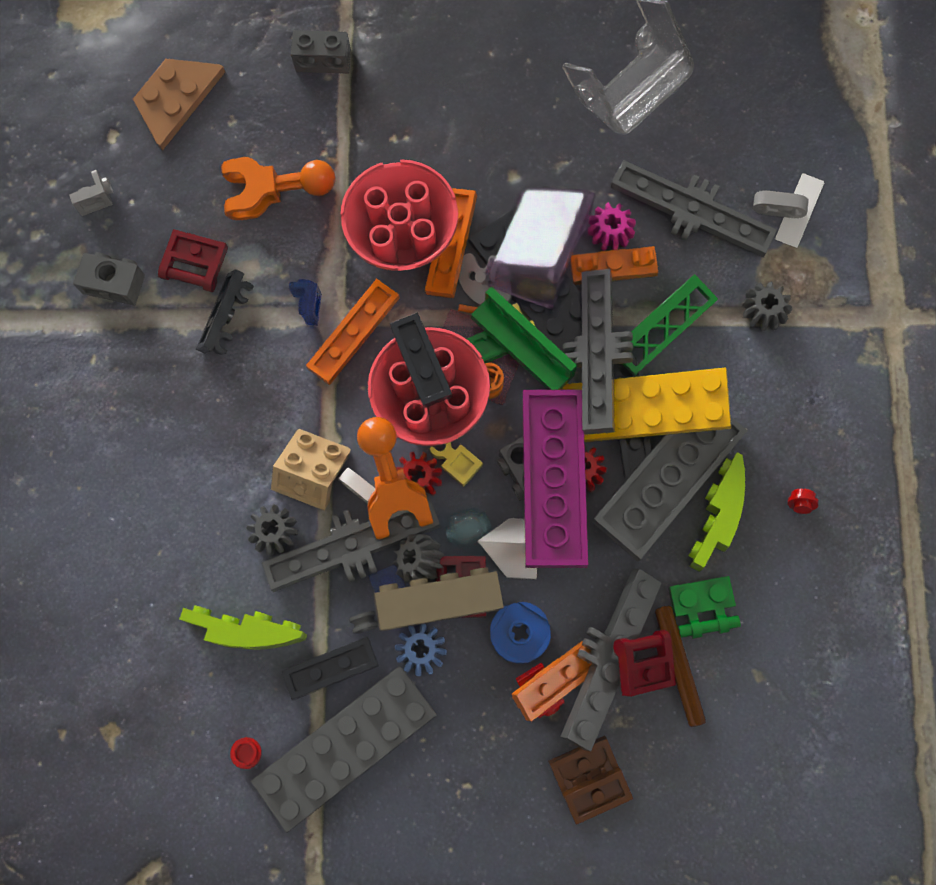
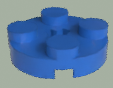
M527 602L512 603L504 606L503 609L495 614L490 626L491 642L495 651L504 660L515 664H528L541 657L551 639L550 625L546 615L540 608ZM522 625H525L527 627L526 633L529 637L526 640L521 638L519 641H516L514 639L515 633L512 632L514 626L520 628Z

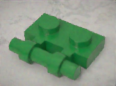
M729 576L670 586L668 588L675 618L687 616L688 624L678 626L681 638L691 636L692 639L702 637V634L716 631L719 634L728 633L730 629L741 627L739 616L727 617L724 610L736 606ZM713 611L715 619L699 621V613Z

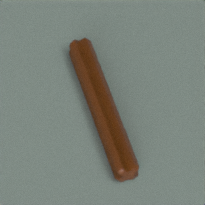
M660 607L656 609L655 614L660 630L665 629L671 635L675 680L690 727L703 725L706 723V719L672 607Z

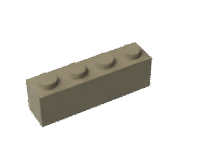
M488 567L470 570L471 576L459 578L458 573L441 575V581L428 583V578L409 581L410 587L398 588L397 583L379 586L380 592H376L373 595L379 631L503 609L497 571L489 572Z

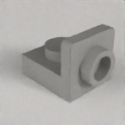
M97 170L91 171L96 185L83 187L69 195L73 206L81 216L113 205L109 195L113 193L108 178H102Z

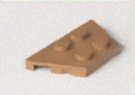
M165 59L133 98L160 149L164 150L224 75L225 70L222 65Z

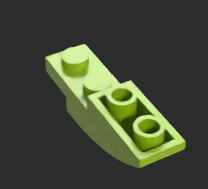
M738 452L732 460L729 458L725 459L718 472L723 476L718 485L712 484L705 497L709 501L706 510L716 516L710 514L702 528L706 532L703 541H696L688 555L693 558L689 567L698 572L704 569L714 548L723 552L729 548L736 533L745 496V467L743 455Z
M194 605L193 611L183 608L179 620L206 628L207 632L204 641L231 648L254 650L279 648L304 641L307 637L306 633L300 631L301 625L284 620L282 625L271 622L272 616L255 611L254 616L244 614L241 625H239L240 619L223 614L222 618L218 619L210 616L211 610Z

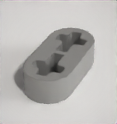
M759 191L754 195L753 210L763 215L802 218L807 215L809 199L799 194Z

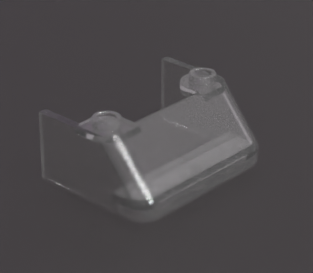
M636 0L646 21V24L638 30L635 37V46L639 55L604 87L601 81L597 79L593 69L565 63L562 66L580 102L614 132L620 134L630 133L687 81L693 73L694 60L669 2L666 0Z

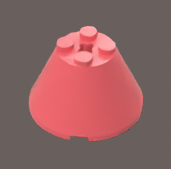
M400 160V162L384 165L382 162L362 172L347 189L340 213L343 233L352 250L367 263L392 271L415 269L436 259L450 244L458 223L457 202L449 183L433 168L411 160Z
M427 327L425 331L452 392V398L423 408L395 338L382 348L372 364L368 379V395L375 416L391 422L396 430L397 438L415 445L436 446L460 438L477 424L488 403L490 379L482 356L472 343L455 332L442 328Z

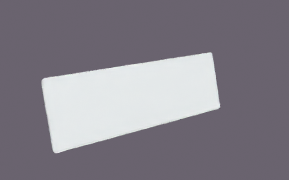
M804 173L801 175L794 194L803 195L809 199L807 215L802 218L784 217L775 237L776 240L796 248L798 247L824 181Z

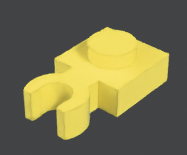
M451 442L446 443L443 451H437L431 446L429 449L433 457L446 460L441 465L442 469L463 487L483 466V462L461 444L454 450Z

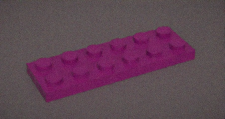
M523 390L525 568H587L588 540L584 432L582 430V390Z

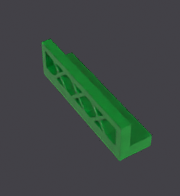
M694 274L631 331L633 333V340L630 342L633 343V348H643V361L637 366L632 362L623 363V366L635 376L711 307L718 298ZM696 289L708 300L702 307L690 306V294ZM685 300V305H684V306H683V305H679V304H681V303ZM673 310L684 311V323L682 325H669V314ZM689 311H695V313L689 318ZM652 329L664 330V341L661 344H648V333ZM669 330H676L669 336ZM648 349H655L648 355Z
M491 286L485 292V301L471 314V319L547 390H561L575 376L577 365Z

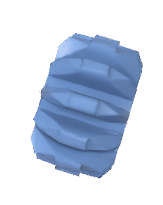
M421 624L420 633L416 632L414 626H409L408 628L412 636L408 638L404 633H400L399 637L406 644L395 645V650L405 653L398 656L396 660L398 663L409 660L404 667V671L407 673L416 665V676H421L423 666H425L428 674L431 675L434 673L430 665L432 662L438 667L443 665V662L436 658V655H447L446 649L437 648V646L445 643L444 637H439L433 640L438 633L435 627L427 635L426 624ZM419 642H424L425 647L429 649L427 655L423 653L425 656L423 658H418V654L413 651L415 645L419 647Z

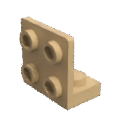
M298 429L273 465L271 490L325 511L330 503L332 483L349 457L351 449Z

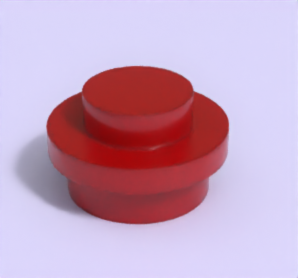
M795 489L788 498V506L799 514L811 513L819 505L816 493L809 489Z
M249 737L238 739L230 751L232 762L241 769L253 768L259 763L262 756L260 744L255 739Z

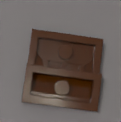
M605 735L596 739L591 752L578 747L548 761L576 825L633 799Z

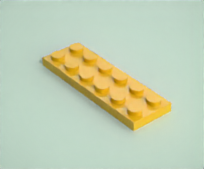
M726 367L614 379L615 432L584 434V442L731 429ZM582 382L566 384L561 390H582Z

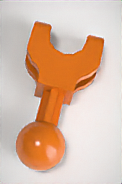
M249 157L224 161L221 166L222 175L227 181L246 184L245 189L240 195L228 198L225 201V215L232 220H247L260 217L267 210L268 206L281 202L280 192L304 189L310 195L323 196L329 193L335 184L333 168L322 160H312L306 163L301 172L277 175L273 166H261L257 161Z
M372 417L360 425L357 432V442L362 451L373 456L379 476L374 477L376 488L368 500L367 508L375 537L380 540L389 537L388 520L397 511L407 510L413 513L421 527L433 524V519L424 488L418 483L407 479L403 469L396 470L391 453L397 439L394 426L387 419Z

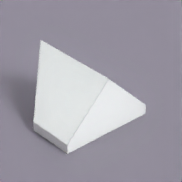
M509 518L478 540L506 578H537V568H525L524 519Z

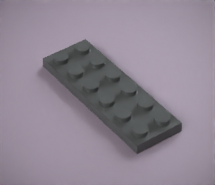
M731 417V429L665 435L591 522L638 562L748 430Z
M398 666L252 779L251 783L286 833H288L430 722L437 714L403 668Z

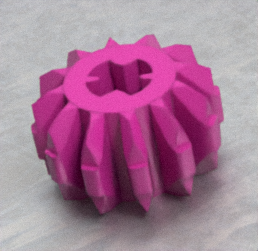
M608 202L605 205V210L597 207L595 215L589 217L588 223L591 226L588 227V234L593 236V245L602 243L601 249L603 251L607 249V246H611L612 250H618L619 245L626 248L629 243L628 239L634 238L635 231L633 228L636 225V221L630 218V209L621 211L622 205L620 203L616 208H612Z

